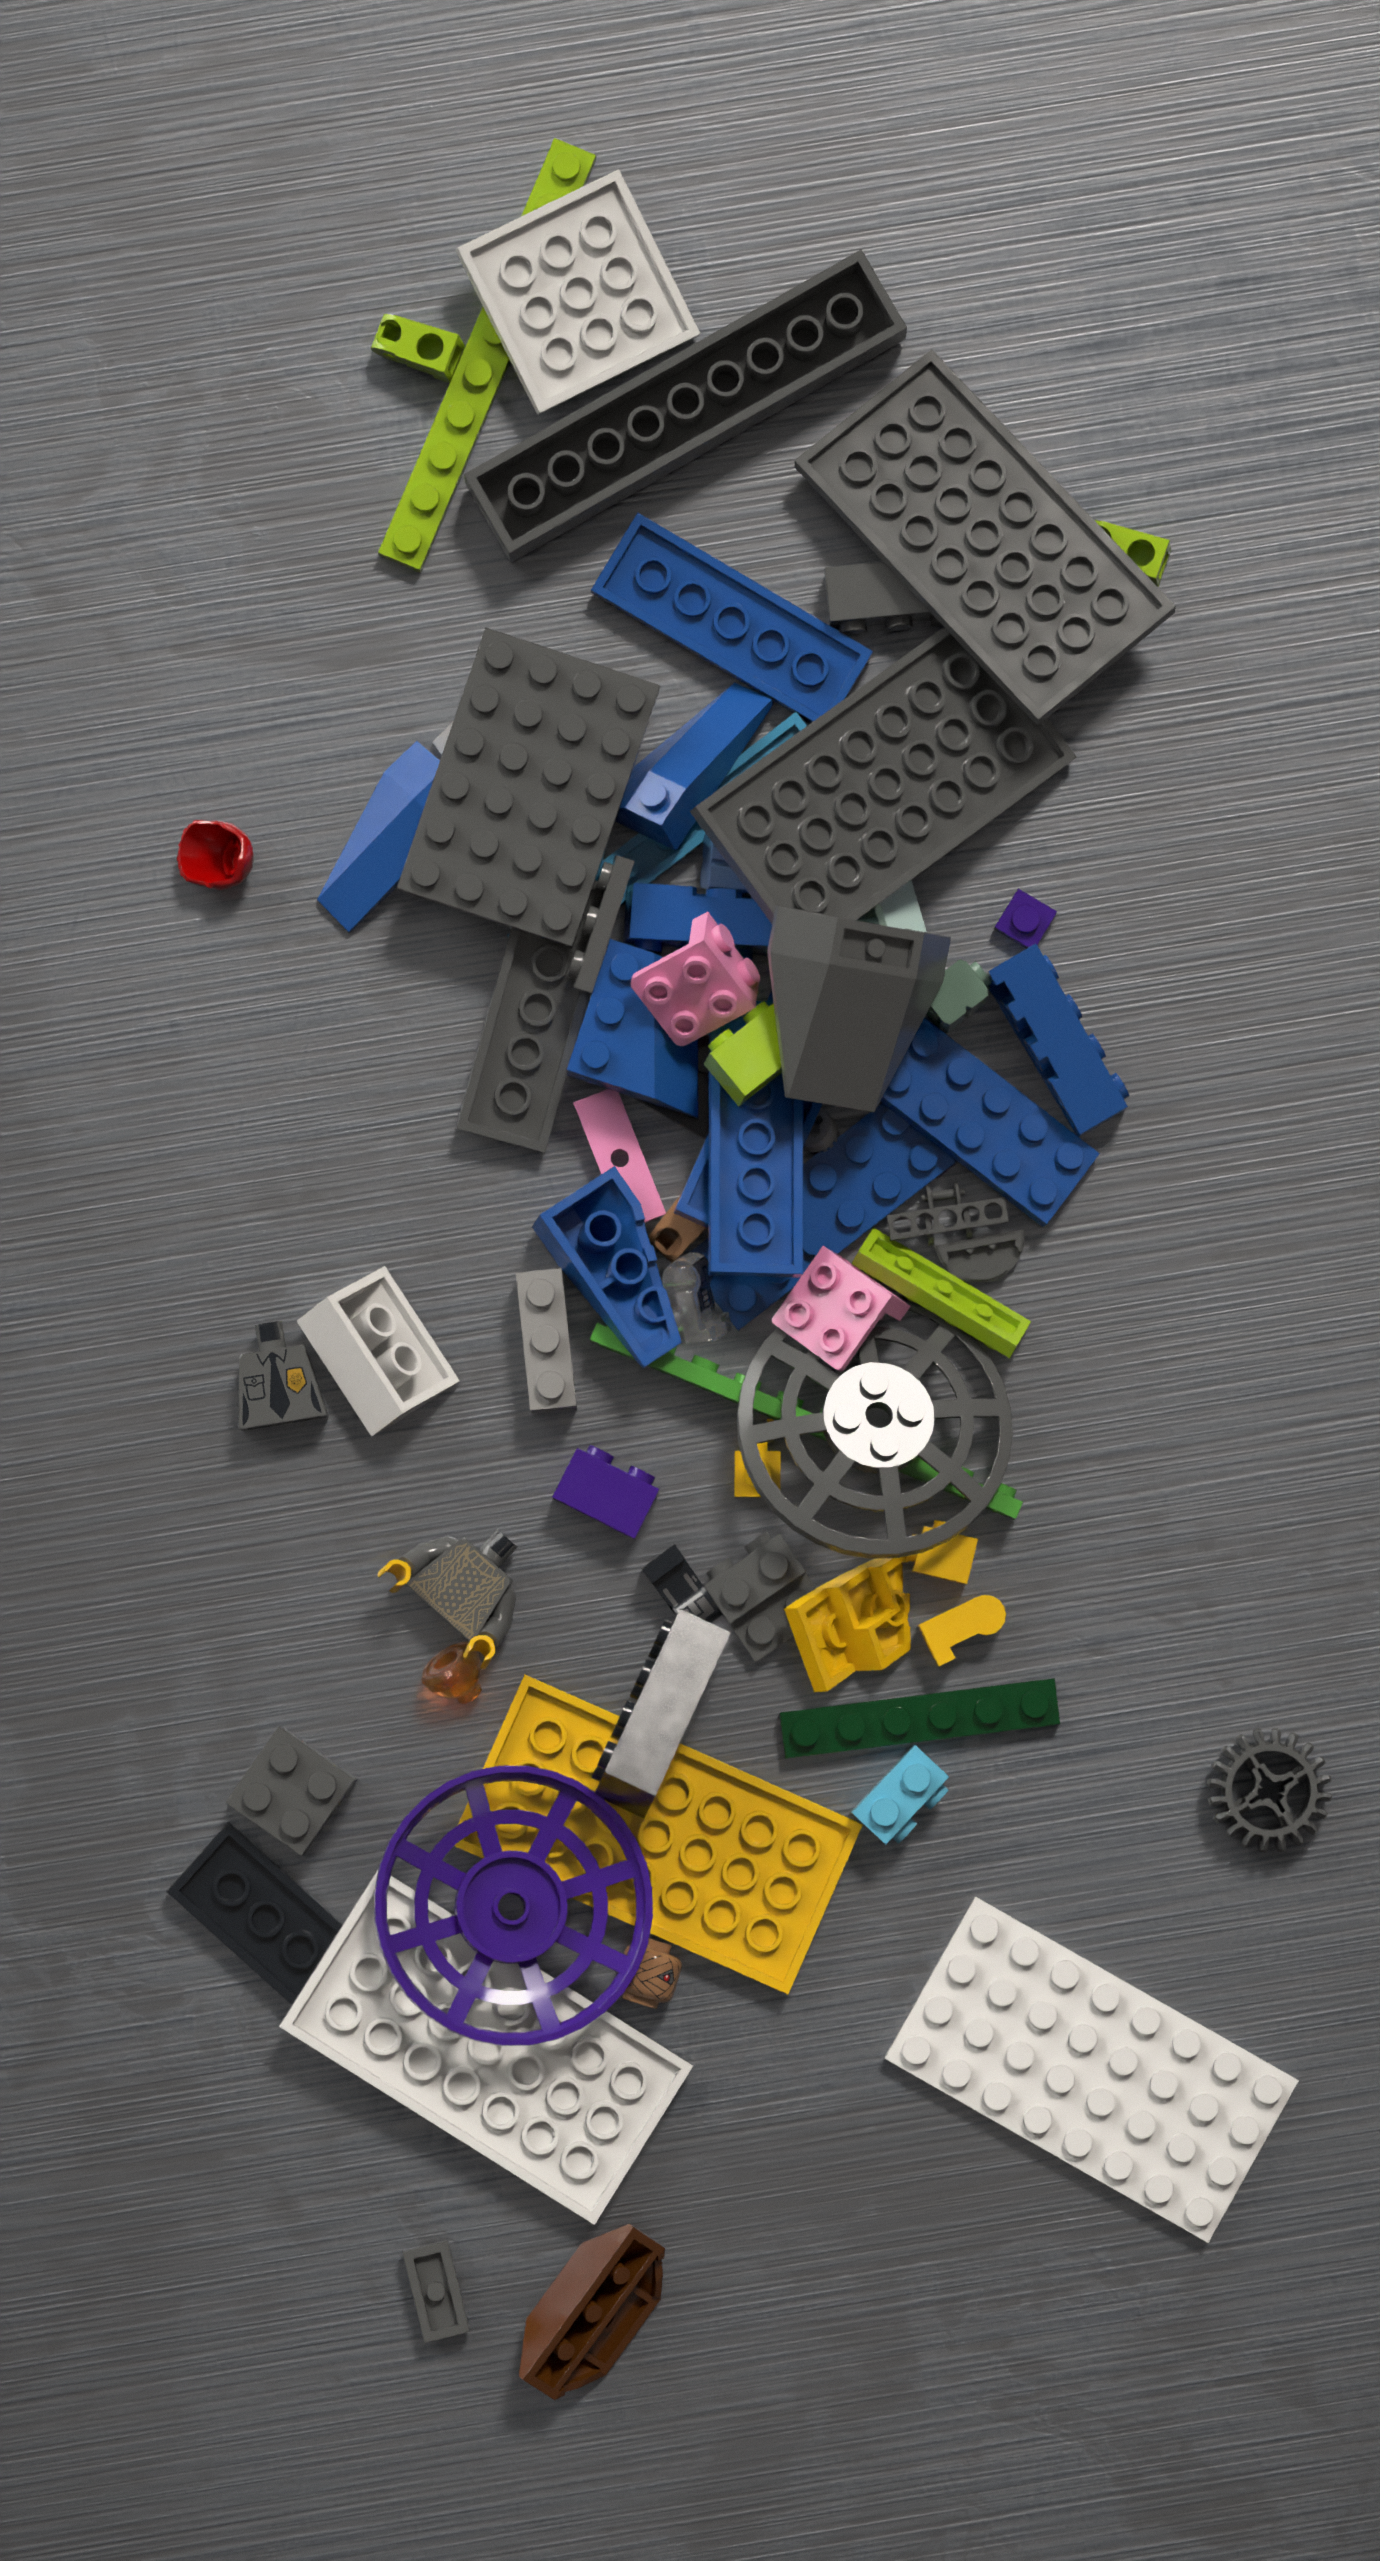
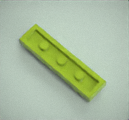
M874 1227L851 1263L864 1271L869 1277L881 1281L904 1295L911 1302L928 1309L943 1318L948 1324L958 1327L983 1342L988 1348L996 1350L1008 1358L1011 1357L1031 1323L1030 1320L896 1240L890 1241L889 1236Z

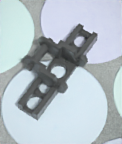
M957 1181L953 1183V1189L931 1192V1188L925 1186L926 1194L921 1195L922 1202H928V1209L886 1216L890 1241L927 1236L928 1246L934 1245L933 1234L965 1229L966 1239H973L972 1228L1009 1222L1005 1197L961 1204L960 1196L965 1195L964 1188L959 1189ZM955 1198L956 1205L934 1208V1201ZM999 1205L1002 1209L1001 1217L988 1219L984 1214L985 1207ZM970 1209L978 1210V1221L971 1222ZM945 1210L953 1211L957 1217L955 1225L949 1228L942 1226L939 1222V1215ZM931 1216H932V1218H933V1220H934L933 1228H932V1223H931ZM919 1217H924L925 1229L920 1230L916 1225V1219ZM908 1219L911 1223V1230L909 1232L897 1233L893 1228L894 1221Z

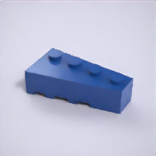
M633 883L626 891L623 943L635 944V947L652 953H662V946L682 948L689 944L692 920L709 912L718 925L723 924L730 931L735 948L742 957L752 960L753 955L768 956L767 950L772 924L752 896L751 898H742L743 892L737 889L712 888L706 889V894H697V888L694 886Z
M1035 943L989 970L987 975L992 982L989 985L990 993L1075 1135L1080 1138L1124 1112L1128 1107L1124 1100L1130 1096L1128 1090L1117 1073L1109 1074L1101 1060L1106 1057L1102 1046L1093 1033L1087 1035L1079 1020L1083 1017L1070 994H1064L1057 981L1059 976L1053 964L1046 955H1042L1037 944Z

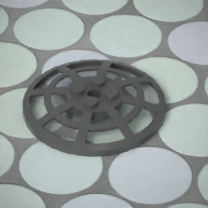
M900 1296L897 1297L911 1306L908 1311L927 1317L939 1324L926 1341L902 1330L874 1327L857 1351L860 1365L849 1369L840 1376L819 1363L818 1361L821 1358L810 1350L804 1354L783 1342L788 1334L778 1327L763 1342L749 1365L740 1390L736 1415L738 1444L745 1469L756 1491L772 1512L793 1531L819 1546L841 1554L868 1559L900 1558L923 1553L947 1543L967 1529L987 1508L998 1490L1010 1459L1013 1437L1011 1407L1004 1382L992 1359L978 1341L958 1327L948 1324L943 1318L928 1309L911 1302L906 1297ZM954 1336L964 1343L981 1363L992 1384L996 1399H970L968 1389L960 1373L949 1359L941 1353ZM875 1340L899 1343L914 1349L917 1353L904 1369L891 1364L879 1363ZM771 1356L794 1369L783 1393L781 1420L753 1425V1405L756 1387L762 1370ZM932 1363L946 1377L955 1393L956 1399H930L929 1394L919 1382V1379ZM805 1377H808L829 1391L822 1413L796 1417L797 1397ZM872 1408L882 1409L889 1415L890 1424L884 1428L873 1427L868 1423L865 1413ZM960 1418L959 1439L951 1458L929 1441L933 1431L934 1419ZM974 1418H999L1000 1436L997 1456L991 1473L982 1487L962 1469V1466L967 1459L972 1444ZM824 1433L827 1443L836 1454L824 1472L816 1466L807 1454L800 1435ZM785 1439L787 1449L796 1466L806 1479L814 1485L798 1507L784 1496L771 1479L760 1457L757 1444ZM918 1457L939 1473L923 1486L901 1493L898 1470L907 1467ZM851 1467L863 1472L879 1474L882 1495L859 1493L840 1485L839 1482ZM949 1483L970 1501L963 1511L943 1525L922 1534L906 1537L903 1509L916 1506L931 1499L944 1490ZM828 1497L854 1508L884 1511L887 1539H868L847 1535L825 1527L813 1518Z

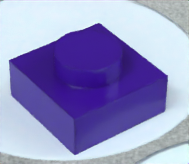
M1018 888L995 925L994 930L1027 949L1035 943L1038 945L1057 911Z

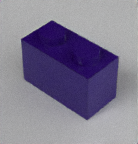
M589 1445L586 1452L576 1448L552 1498L635 1540L660 1489L652 1486L656 1477L632 1465L628 1472L611 1465L614 1456L595 1446Z

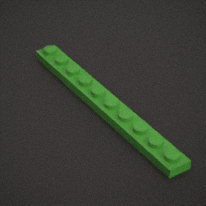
M596 1323L590 1338L591 1343L636 1361L608 1326ZM677 1347L648 1365V1367L738 1404L740 1390L745 1379L743 1374L736 1373L734 1380L718 1374L717 1370L720 1365L710 1360L694 1355L692 1361L689 1362L675 1356ZM758 1381L753 1411L774 1420H781L784 1392L779 1390L776 1398L759 1391L762 1383ZM798 1397L796 1405V1417L813 1414L804 1409H801L804 1404V1400ZM823 1432L810 1434L826 1441ZM920 1457L907 1467L898 1470V1472L924 1483L929 1482L939 1474ZM962 1467L973 1478L975 1472ZM951 1483L943 1490L969 1501ZM1001 1483L986 1509L1015 1520L1023 1501L1014 1498L1017 1492L1016 1489Z

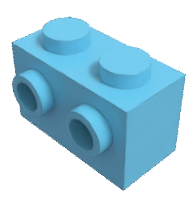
M913 1745L851 1813L885 1845L892 1838L899 1844L917 1825L911 1817L923 1805L931 1810L948 1792L949 1789L943 1783L949 1776L916 1745Z

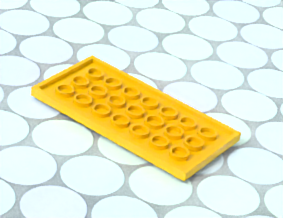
M524 1674L483 1769L495 1766H531L551 1770L572 1778L595 1792L599 1781L593 1779L592 1775L608 1741L615 1744L618 1743V1740L611 1738V1735L620 1716ZM680 1743L645 1818L607 1802L622 1817L635 1836L647 1863L652 1886L653 1919L650 1933L789 1994L863 1824ZM501 1781L484 1784L490 1811L519 1809L539 1813L547 1817L560 1791L544 1785L523 1781ZM576 1801L564 1826L585 1843L596 1859L600 1869L625 1861L626 1857L609 1828L589 1808ZM469 1802L458 1825L472 1818ZM519 1824L495 1825L502 1851L511 1850L528 1853L539 1832V1829ZM477 1831L469 1834L455 1845L457 1848L482 1859L484 1858ZM556 1839L545 1862L553 1868L560 1880L564 1881L586 1874L575 1855L561 1841ZM633 1878L606 1886L608 1915L635 1926L636 1892ZM592 1892L572 1898L593 1908Z

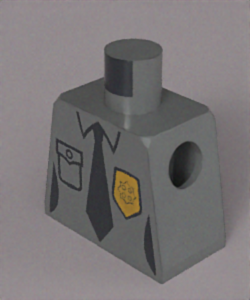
M282 1321L255 1325L259 1351L239 1356V1429L241 1431L328 1418V1410L306 1346L302 1344L286 1347Z

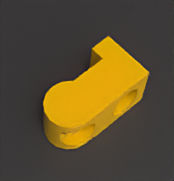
M982 1595L919 1624L918 1628L937 1667L956 1659L950 1648L951 1646L976 1634L986 1636L1000 1630L1005 1623L1006 1611L999 1599L990 1595Z

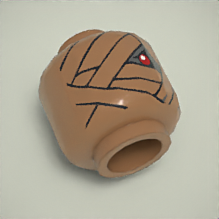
M649 1938L648 1946L639 1969L624 1991L623 1999L655 2009L658 2008L659 2002L667 2003L671 2001L682 1970V1963L679 1958L669 1954L672 1945ZM630 1945L625 1948L623 1954L627 1955Z

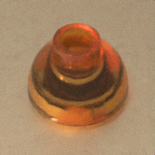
M459 1642L448 1646L426 1664L421 1682L429 1691L437 1696L457 1699L460 1704L469 1703L482 1691V1686L479 1684L482 1669L480 1668L482 1662L479 1652L471 1651L465 1659L463 1654L469 1642Z

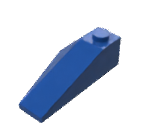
M418 741L383 773L317 899L348 933L362 922L398 886L440 762L438 758Z
M614 1166L540 1214L532 1228L558 1266L562 1268L563 1272L639 1365L645 1368L680 1345L682 1341L667 1291L663 1287L658 1271L653 1245L650 1244L641 1203Z

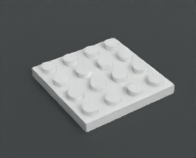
M619 169L455 250L537 415L701 334Z

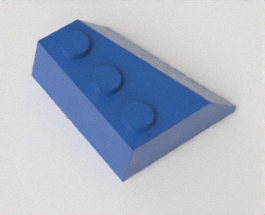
M610 939L567 1067V1076L698 1118V1039L686 1046L676 1045L630 985L631 977L634 973L663 957Z

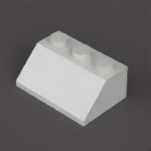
M385 1266L326 1297L297 1320L298 1325L371 1437L402 1420L460 1381Z

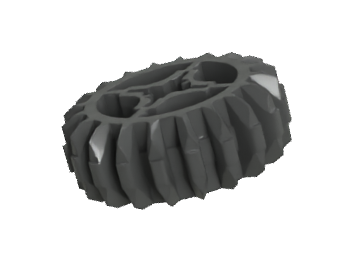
M1260 1728L1254 1729L1253 1739L1255 1744L1249 1745L1246 1737L1240 1734L1235 1739L1241 1751L1236 1753L1229 1746H1224L1221 1749L1223 1755L1230 1759L1228 1765L1226 1766L1218 1761H1213L1211 1768L1215 1771L1222 1772L1223 1776L1222 1780L1208 1779L1207 1786L1220 1788L1221 1796H1212L1207 1799L1209 1806L1223 1804L1225 1809L1217 1813L1213 1819L1216 1823H1222L1228 1818L1231 1819L1233 1823L1225 1831V1835L1228 1838L1235 1836L1240 1829L1244 1831L1240 1845L1244 1848L1250 1846L1254 1836L1259 1837L1258 1851L1266 1853L1268 1850L1269 1839H1274L1278 1852L1286 1851L1284 1837L1287 1835L1290 1836L1296 1846H1300L1303 1844V1838L1298 1832L1301 1827L1312 1835L1318 1831L1317 1827L1309 1821L1311 1815L1320 1819H1326L1328 1815L1325 1810L1316 1808L1317 1800L1331 1801L1332 1794L1318 1792V1784H1327L1332 1779L1328 1774L1316 1776L1314 1772L1315 1769L1325 1764V1760L1323 1757L1315 1758L1311 1762L1306 1759L1314 1749V1746L1309 1742L1304 1744L1299 1751L1294 1749L1299 1737L1294 1732L1289 1734L1285 1744L1280 1743V1728H1272L1270 1742H1265L1264 1734ZM1264 1751L1279 1752L1291 1758L1298 1766L1290 1771L1275 1775L1261 1762L1257 1753ZM1245 1761L1252 1777V1786L1245 1795L1234 1802L1232 1796L1233 1779L1238 1768ZM1262 1777H1266L1269 1782H1282L1289 1778V1781L1280 1785L1281 1792H1276L1280 1795L1276 1800L1280 1809L1269 1798L1255 1799L1249 1803L1250 1799L1258 1795V1788H1263L1259 1786L1263 1780ZM1305 1778L1306 1799L1301 1811L1293 1819L1287 1804V1794L1294 1785ZM1262 1805L1270 1809L1282 1827L1261 1829L1247 1822L1240 1814Z

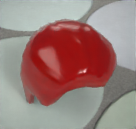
M194 820L187 828H184L179 843L177 862L180 875L187 882L214 890H226L239 886L251 872L254 861L253 846L248 835L239 827L223 821Z

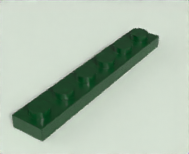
M1055 1678L780 1713L785 1759L1060 1724Z

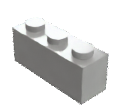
M562 1268L516 1273L531 1413L576 1409L577 1401Z

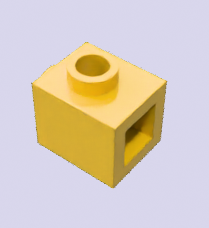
M934 1520L933 1528L943 1525L946 1522ZM923 1526L921 1534L933 1528ZM958 1534L947 1543L926 1552L906 1556V1560L914 1562L912 1569L914 1573L967 1585L978 1539Z

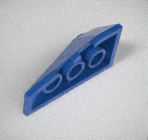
M734 682L634 766L615 822L676 851L696 821L690 810L715 793L773 706L772 699Z

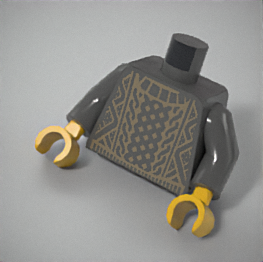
M498 1529L494 1531L479 1549L465 1537L458 1540L452 1536H445L420 1543L399 1559L389 1561L378 1572L377 1576L379 1578L386 1572L392 1573L397 1578V1584L389 1590L391 1593L398 1592L406 1584L470 1642L464 1651L463 1657L466 1659L471 1651L481 1652L485 1657L480 1666L481 1669L488 1667L495 1654V1649L511 1628L516 1594L510 1586L513 1580L499 1567L515 1551L517 1546Z

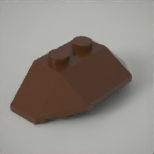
M631 2224L581 2243L526 2319L519 2377L553 2400L565 2396V2392L581 2388L605 2376L661 2300L662 2259L665 2256V2248Z

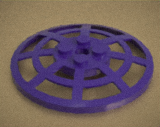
M495 1766L471 1771L446 1782L424 1797L404 1817L389 1840L378 1868L374 1890V1923L380 1950L391 1975L406 1997L427 2017L448 2031L476 2042L498 2046H530L554 2041L584 2028L604 2014L624 1993L638 1971L648 1946L653 1919L652 1886L647 1863L635 1836L622 1817L602 1797L594 1794V1791L580 1782L551 1770L531 1766ZM501 1781H523L544 1785L560 1791L547 1817L539 1813L519 1809L490 1811L484 1784ZM464 1790L466 1791L472 1818L465 1820L450 1830L434 1846L431 1853L406 1840L413 1828L433 1808L449 1797ZM576 1801L589 1808L609 1828L626 1857L625 1861L600 1869L596 1859L585 1843L564 1826ZM519 1824L539 1829V1832L528 1853L511 1850L502 1851L495 1825ZM477 1831L484 1858L473 1865L467 1873L442 1861L456 1843ZM556 1839L561 1841L575 1855L586 1874L564 1881L560 1880L553 1868L545 1862ZM398 1857L421 1870L414 1895L416 1928L391 1935L387 1920V1893L391 1872ZM435 1878L457 1890L454 1908L455 1915L430 1923L428 1918V1897L432 1879ZM633 1878L636 1892V1921L632 1943L627 1955L601 1944L605 1935L608 1918L606 1886ZM592 1892L593 1918L591 1930L587 1937L565 1926L567 1899ZM514 1894L522 1900L524 1910L519 1919L507 1920L500 1914L498 1904L503 1895ZM461 1933L467 1944L477 1952L465 1976L460 1974L446 1960L436 1944L437 1940ZM555 1942L579 1954L565 1972L548 1983L544 1982L536 1959L537 1956L547 1951ZM422 1945L425 1954L435 1969L451 1985L458 1988L457 1994L447 2013L433 2005L415 1987L403 1969L396 1953ZM592 1960L618 1972L610 1986L594 2003L574 2017L559 2023L550 1996L561 1992L574 1983L589 1967ZM493 1961L505 1964L518 1963L527 1989L522 1991H502L482 1986V1983ZM475 1998L500 2005L532 2003L541 2029L530 2032H497L477 2028L464 2023Z

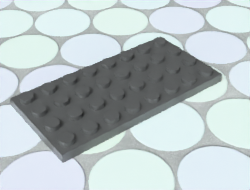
M932 349L794 461V468L1037 726L1175 613L1176 606Z
M944 627L690 810V813L771 924L773 923L776 906L857 920L1077 757L1049 718L1037 726Z

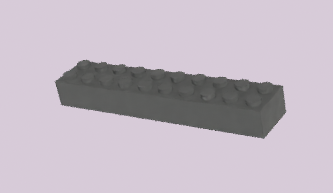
M861 249L464 474L465 484L507 558L512 563L906 339L907 326Z

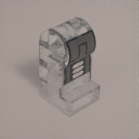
M696 1252L682 1255L672 1262L663 1274V1286L667 1291L682 1341L680 1345L716 1341L732 1330L729 1312L718 1314L716 1312L713 1293L710 1287L713 1275H708V1259Z

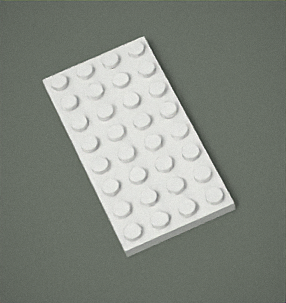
M377 1870L279 2027L595 2225L693 2065L607 2011L580 2030L554 2041L530 2046L492 2045L476 2042L448 2031L427 2017L406 1997L389 1971L380 1950L374 1923V1890L378 1874ZM393 1876L390 1877L387 1893V1920L391 1935L416 1928L414 1919L415 1890ZM428 1899V1918L430 1923L454 1916ZM461 1933L437 1940L436 1944L446 1960L460 1974L465 1976L477 1952L467 1944ZM422 1945L396 1953L403 1969L415 1987L433 2005L447 2013L457 1994L458 1988L451 1985L435 1969L425 1954ZM493 1961L482 1983V1986L502 1991H522L527 1989L518 1963L505 1964ZM541 1970L545 1983L555 1979ZM569 1987L550 1996L559 2023L574 2017L593 2003ZM475 1998L464 2023L474 2027L497 2032H530L541 2029L532 2003L500 2005Z
M976 1896L884 2057L891 2063L1209 2243L1299 2081Z

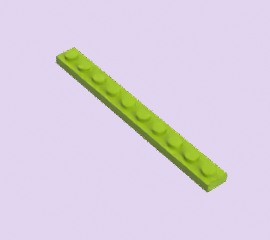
M554 138L521 216L585 186L596 162V155ZM484 307L480 311L378 551L379 556L419 573L423 569L511 362Z

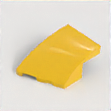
M906 1556L870 1560L817 1587L784 1608L814 1692H828L855 1671L883 1670L911 1650V1632L908 1623L910 1594L903 1592V1564L909 1562L906 1560Z

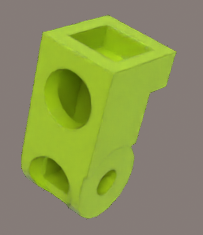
M383 314L371 346V350L386 359L407 364L408 367L431 374L435 379L447 383L451 382L465 349V344L459 334L392 314Z
M1095 520L1155 585L1159 587L1172 551L1170 540Z

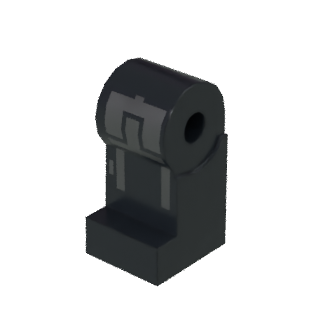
M675 1544L641 1568L673 1613L678 1614L679 1610L682 1609L710 1623L723 1615Z

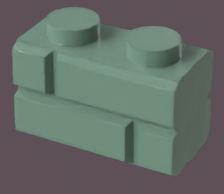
M959 959L945 970L943 983L926 1015L936 1027L945 1034H948L963 1023L965 1017L969 1018L985 1005L989 996V985L992 983L990 978L976 961L969 965L967 961Z

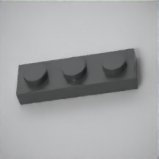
M616 855L612 864L603 863L596 888L604 890L598 908L590 906L582 928L583 933L589 934L584 952L575 950L567 975L575 978L572 988L588 993L593 991L635 862L633 860Z

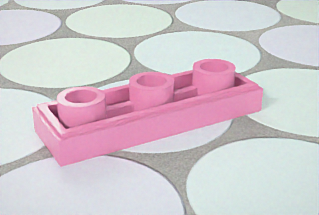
M606 1089L573 1102L600 1173L603 1174L614 1167L611 1162V1157L614 1153L618 1151L625 1152L629 1157L628 1163L623 1167H616V1169L641 1203L645 1217L644 1223L664 1216L666 1214L619 1092Z

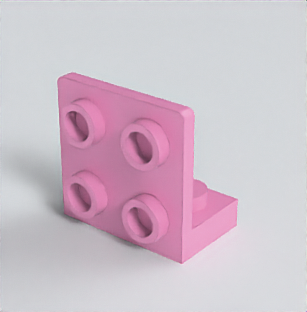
M822 1246L773 1316L772 1323L838 1371H844L877 1322L885 1314L901 1321L911 1306L852 1265L845 1258Z

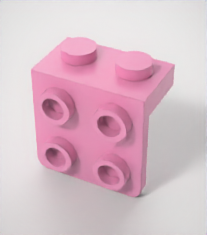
M706 912L692 920L689 944L634 973L631 977L630 985L672 1041L678 1046H686L755 1008L760 974L753 961L749 958L744 959L735 948L733 937L727 927L723 924L718 925L710 913Z

